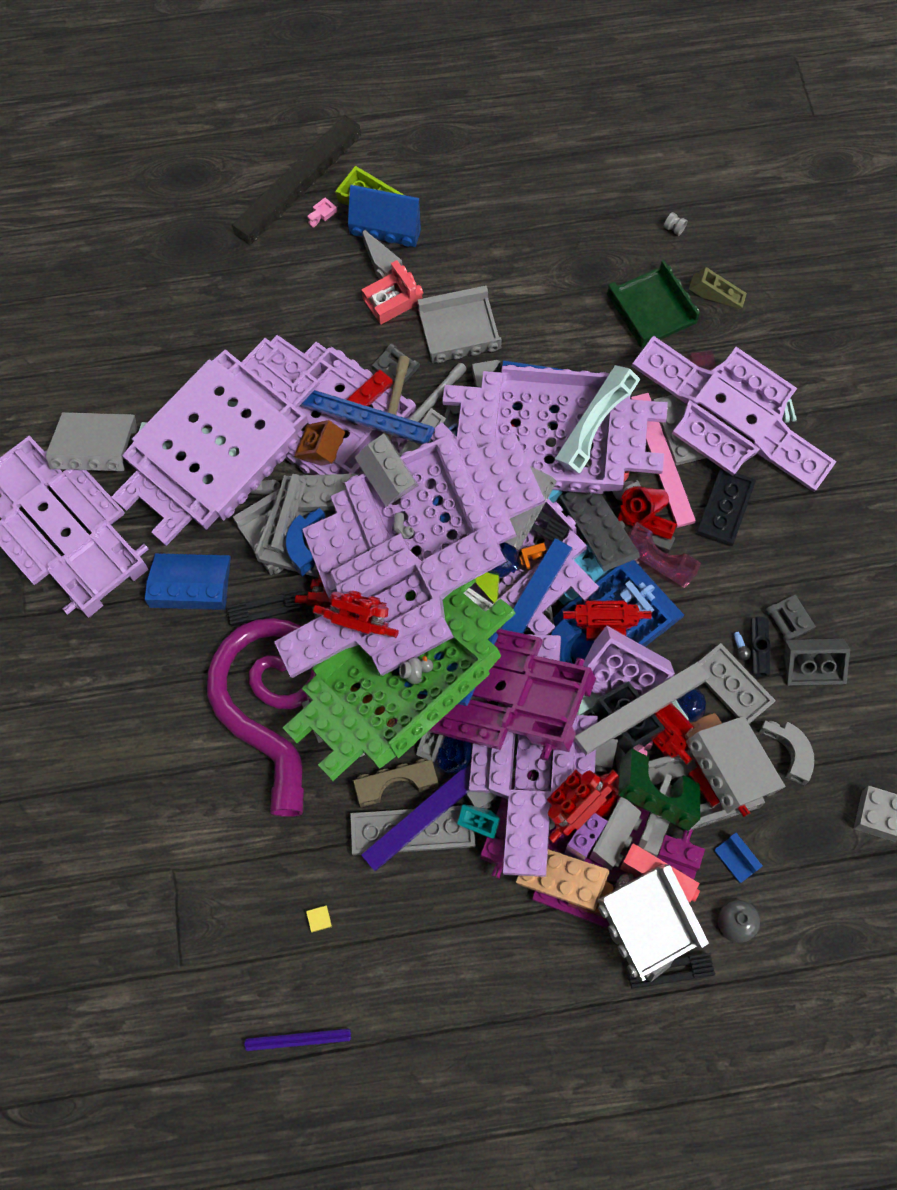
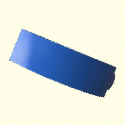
M320 508L309 513L306 519L301 515L297 516L287 532L286 547L293 567L301 576L305 575L315 565L312 553L305 546L306 538L302 529L326 518L325 513Z
M563 619L551 634L561 636L560 661L573 664L571 659L572 645L584 633L582 629L577 627L573 619Z

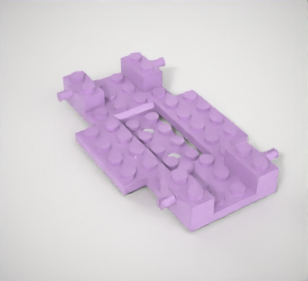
M28 436L0 457V517L2 518L0 520V547L33 585L37 584L49 573L70 597L71 602L62 608L67 615L77 607L89 618L103 607L100 601L103 597L128 577L135 581L149 570L140 557L149 549L145 544L137 550L132 549L111 526L125 512L87 470L66 469L62 472L60 469H50L46 457L47 450H42ZM47 486H50V488L59 496V498L86 526V528L91 532L90 535L81 527V525L63 507V505L55 498V496L46 488ZM47 503L48 509L46 511H39V505ZM21 506L26 510V512L34 519V521L42 528V530L49 536V538L58 546V548L65 555L61 557V555L51 546V544L44 538V536L20 511L19 508ZM65 528L71 529V534L68 537L61 536V532Z

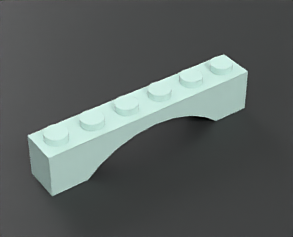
M615 365L555 458L565 469L580 474L588 462L591 444L601 422L617 404L631 395L640 381V378L631 369Z

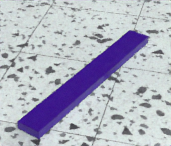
M471 762L361 854L374 871H377L469 792Z

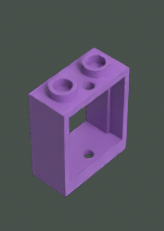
M594 813L575 832L564 854L585 861L608 821Z

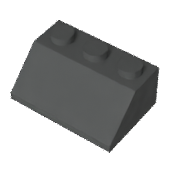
M845 639L785 640L784 664L787 685L847 684L850 648Z

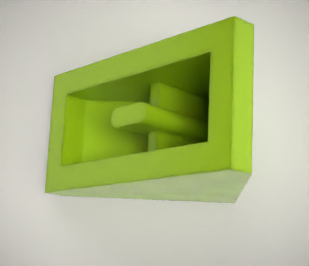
M486 572L475 578V583L495 604L499 597L500 574Z

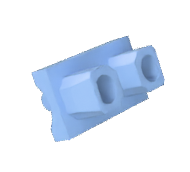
M629 580L625 584L627 587L620 593L621 597L627 603L636 597L639 601L636 604L639 611L653 612L654 609L645 597L647 596L652 601L655 596L651 592L655 587L653 585L646 587L642 582L639 584L642 591L639 592Z

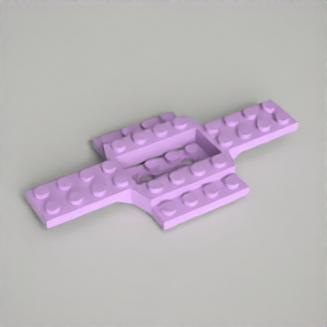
M653 336L632 363V367L687 404L683 418L672 434L732 476L735 475L744 462L758 453L805 487L815 492L836 463L831 457L791 431L782 421L786 404L797 388L737 347H735L726 361L710 371L698 367ZM717 394H723L726 398V401L724 403H718L715 399V396ZM697 404H702L703 407H706L707 409L715 413L718 417L722 418L730 425H732L734 428L738 429L743 434L748 436L750 439L754 440V444L742 435H740L739 433H737L736 431H734L732 428L721 422L719 419L708 413L706 410L698 406ZM748 415L755 416L756 423L749 424L746 421V417Z
M487 525L422 561L410 551L400 533L331 571L337 584V592L346 594L349 591H358L362 593L361 596L368 597L417 570L415 575L374 596L380 598L381 602L387 603L386 607L389 608L388 617L384 618V622L389 623L388 627L399 630L397 638L388 635L360 632L331 623L330 619L324 618L322 615L274 642L292 678L337 653L360 645L373 658L380 675L383 676L400 667L402 662H407L410 658H417L454 638L445 620L442 600L453 590L505 563L506 559ZM408 591L416 592V598L413 601L406 600L405 595Z
M531 635L540 637L543 641L537 656L560 661L561 636ZM576 715L572 726L576 735L598 723V717ZM507 732L501 750L473 743L469 791L492 793L508 799L503 874L546 877L550 825L548 811L551 808V804L547 799L575 770L581 775L589 770L595 773L596 750L585 756L575 741H573L570 752L553 750L550 792L552 750L548 761L542 760L540 755L543 746L533 744L527 736L518 734L514 790H511L515 733ZM531 770H536L539 773V777L535 781L527 778V774Z

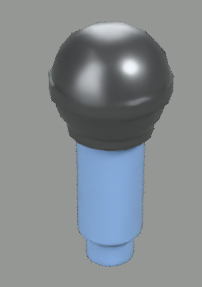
M735 632L734 639L738 647L737 655L741 660H747L751 656V650L745 646L740 633Z

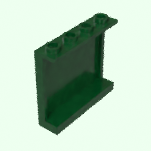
M664 260L661 261L659 268L619 286L615 282L608 284L607 295L641 349L648 344L653 336L661 340L696 324L700 314L698 307L692 303L690 295L684 291L680 280L676 279L672 268Z

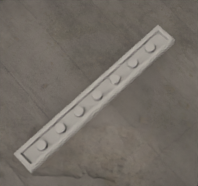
M696 662L575 736L574 741L586 756L708 681L710 676Z

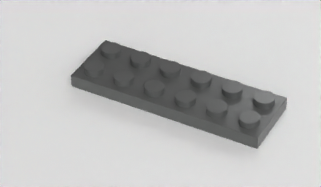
M571 491L560 495L562 505L569 516L576 522L575 526L604 572L640 558L639 551L601 494Z

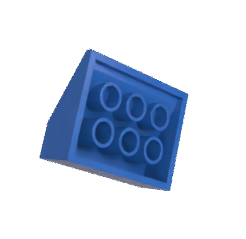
M350 185L349 234L363 236L362 232L366 230L375 239L416 247L421 231L419 198Z
M155 553L146 585V603L150 608L226 610L231 556Z

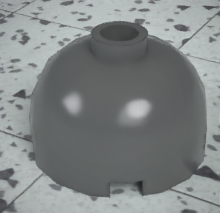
M735 900L728 902L721 908L718 914V928H720L722 935L733 943L741 944L750 941L757 935L760 929L761 919L759 913L752 904L746 901Z

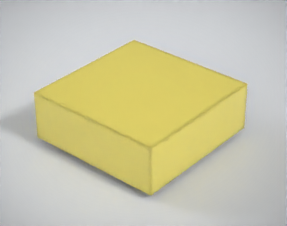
M327 906L306 911L311 932L332 927Z

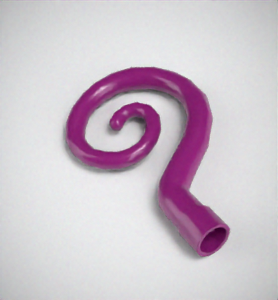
M258 619L239 626L221 642L213 655L208 669L207 698L215 716L234 736L261 751L274 761V787L271 789L270 813L282 817L300 816L303 814L304 789L302 788V760L297 749L287 739L248 718L233 703L227 691V675L236 655L249 643L265 637H283L302 627L282 619ZM267 655L256 660L249 671V685L255 696L269 706L277 709H294L302 706L301 703L311 700L302 688L297 693L291 695H278L272 693L264 686L262 673L265 669L271 667L281 672L287 670L282 658L279 656ZM312 669L311 676L306 682V684L316 676Z

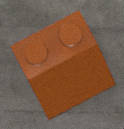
M330 420L308 424L294 457L320 466L332 464L337 457L336 454L339 446L343 443L345 431Z

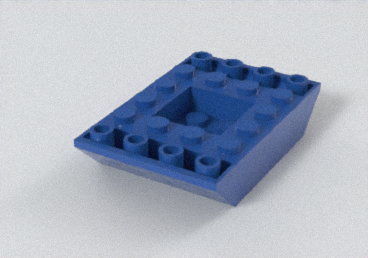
M632 560L617 566L597 581L596 584L599 586V589L586 601H625L620 593L627 587L625 584L629 580L639 592L642 591L639 587V584L642 582L646 587L653 585L655 589L651 593L655 598L650 601L647 596L645 597L654 609L651 613L652 618L639 619L637 626L626 629V636L646 647L682 619L684 614L637 562ZM578 596L563 607L553 618L554 626L556 627L563 620V611H575L576 606L585 605V601ZM634 597L627 605H636L639 601ZM582 629L584 633L572 645L571 657L575 662L577 658L585 660L594 641H586V629Z

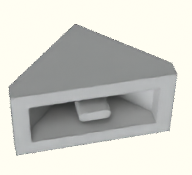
M494 360L472 364L475 387L482 388L483 371H500V361Z
M427 732L421 737L416 755L427 758V760L432 759V762H435L446 736Z

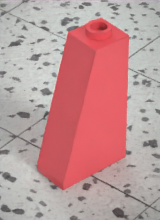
M632 844L620 869L638 878L654 868L667 863L639 846ZM671 866L688 902L690 903L691 900L695 902L700 893V890L697 889L700 883Z

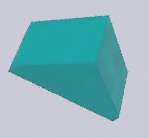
M464 804L462 805L457 825L494 839L500 818L491 810Z

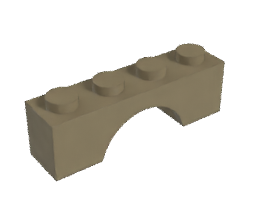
M420 759L416 761V764L409 766L408 764H401L396 767L397 769L390 771L382 769L377 771V774L371 776L369 774L358 776L354 780L360 807L380 803L383 791L394 782H408L416 787L419 792L438 787L432 759Z

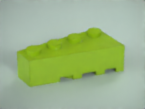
M357 166L351 170L335 191L338 202L348 206L350 185L404 195Z

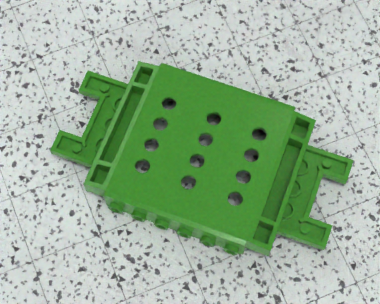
M473 579L453 590L442 600L445 620L454 638L417 657L421 661L423 656H426L427 659L433 662L432 671L428 673L422 672V681L407 688L405 687L407 680L401 678L400 675L393 676V671L383 676L380 675L373 658L360 645L347 648L312 668L316 676L302 688L312 702L290 720L283 729L296 743L313 730L333 750L318 764L332 781L363 753L380 769L396 756L400 758L490 674L489 670L499 660L501 654L488 638L516 614L514 609L500 598L485 612L464 594L476 582ZM410 591L406 594V600L413 601L416 598V592ZM438 652L445 653L444 658L441 660H435L434 657ZM450 664H458L455 671H447V667ZM360 683L359 690L355 692L350 690L353 684ZM425 690L428 692L426 698H417L420 691ZM369 694L373 696L369 703L362 702L364 696ZM377 707H385L383 714L375 715ZM392 718H396L397 724L394 727H388L387 722Z

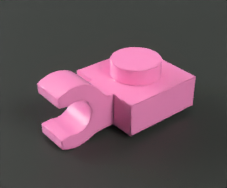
M322 199L313 206V212L307 216L310 220L308 224L315 227L320 219L326 221L337 212V207L328 199Z

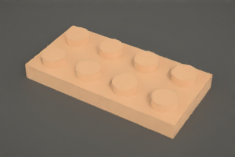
M548 849L546 877L518 876L516 883L595 911L609 870Z

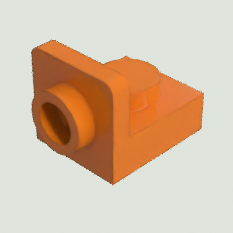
M544 543L521 549L523 555L519 557L522 567L526 566L527 571H529L531 567L528 559L537 560L544 557L543 554L547 553Z

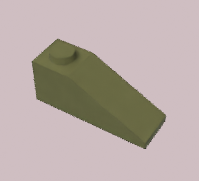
M707 267L693 275L689 290L704 299L739 309L743 308L747 294Z

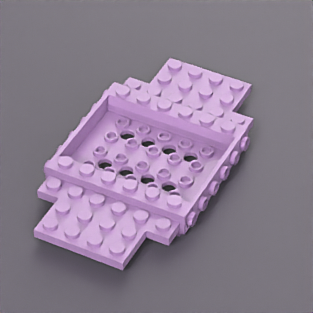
M278 335L271 341V343L279 348L280 352L269 364L292 383L306 370L320 382V385L315 389L316 391L346 400L373 376L368 369L364 370L355 360H350L341 350H336L333 347L326 349L315 342L304 354ZM343 385L345 390L343 392H336L335 387ZM389 387L371 404L373 408L388 413L393 389ZM401 395L397 416L408 419L416 411V405L411 399H406ZM300 405L297 409L307 416L309 421L307 424L330 420L341 429L349 431L350 435L347 438H343V443L339 446L336 454L337 457L332 464L320 466L294 457L297 447L286 454V459L291 464L296 463L300 466L299 468L305 474H364L355 457L367 444L381 436L383 432L362 425H353L349 421L324 413L318 418H313L311 413L314 410ZM250 411L245 418H249L252 412ZM257 421L255 423L256 429H263L265 422ZM301 430L297 433L300 440L304 433ZM393 435L391 438L393 446L400 453L408 440ZM401 498L393 502L392 505L399 504Z
M472 432L453 439L451 434L442 435L434 442L424 443L414 451L403 453L401 458L419 486L402 496L400 503L397 505L390 504L386 507L365 473L355 475L349 481L344 482L347 489L331 496L337 513L302 529L328 598H330L331 593L337 592V584L331 571L398 535L393 529L395 513H407L408 518L404 521L403 525L413 528L415 535L411 539L404 540L410 551L415 546L421 547V554L416 556L421 561L486 525L500 549L499 544L516 537L517 535L510 518L546 503L515 432L480 448ZM430 479L436 481V486L433 489L426 488V482ZM436 496L443 497V503L439 506L433 505V499ZM444 513L450 514V520L447 523L440 522V516ZM450 530H455L458 535L456 539L449 540L447 539V533ZM417 570L405 576L404 578L394 582L393 584L383 588L382 590L372 594L371 596L378 595L386 591L387 589L391 588L392 586L397 585L398 583L408 579L410 576L415 575L417 573Z

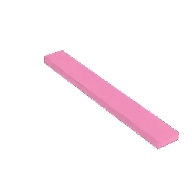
M649 393L631 397V400L651 401ZM647 421L646 444L649 452L664 453L663 473L657 475L663 490L669 496L668 505L674 522L677 523L676 527L694 524L696 520L659 422Z

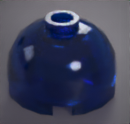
M506 542L500 544V550L506 562L487 572L499 575V578L508 576L510 572L515 573L519 566L516 548Z
M697 688L676 700L689 718L688 721L690 723L701 719L706 712L705 697Z
M445 737L443 747H439L438 764L445 772L456 775L460 770H464L471 764L473 743Z

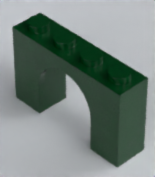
M631 748L620 760L618 795L689 831L700 820V784L683 775L671 786V797L664 795L650 780L648 772L649 757Z

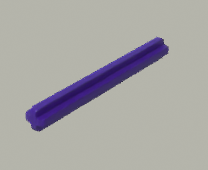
M340 1029L245 1039V1050L253 1051L345 1042L351 1040V1030Z

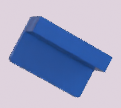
M737 833L733 834L714 850L739 883H742L763 866Z

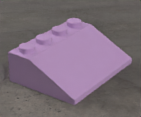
M608 626L604 628L594 641L583 666L592 669L596 677L592 692L600 696L628 681L638 694L642 696L672 678L675 674L669 660Z

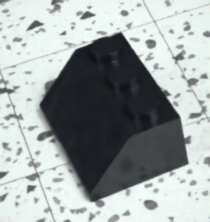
M628 681L599 697L592 711L601 721L639 698L640 695ZM653 714L614 739L618 740L617 744L626 755L631 748L636 751L644 748L663 732L665 727Z

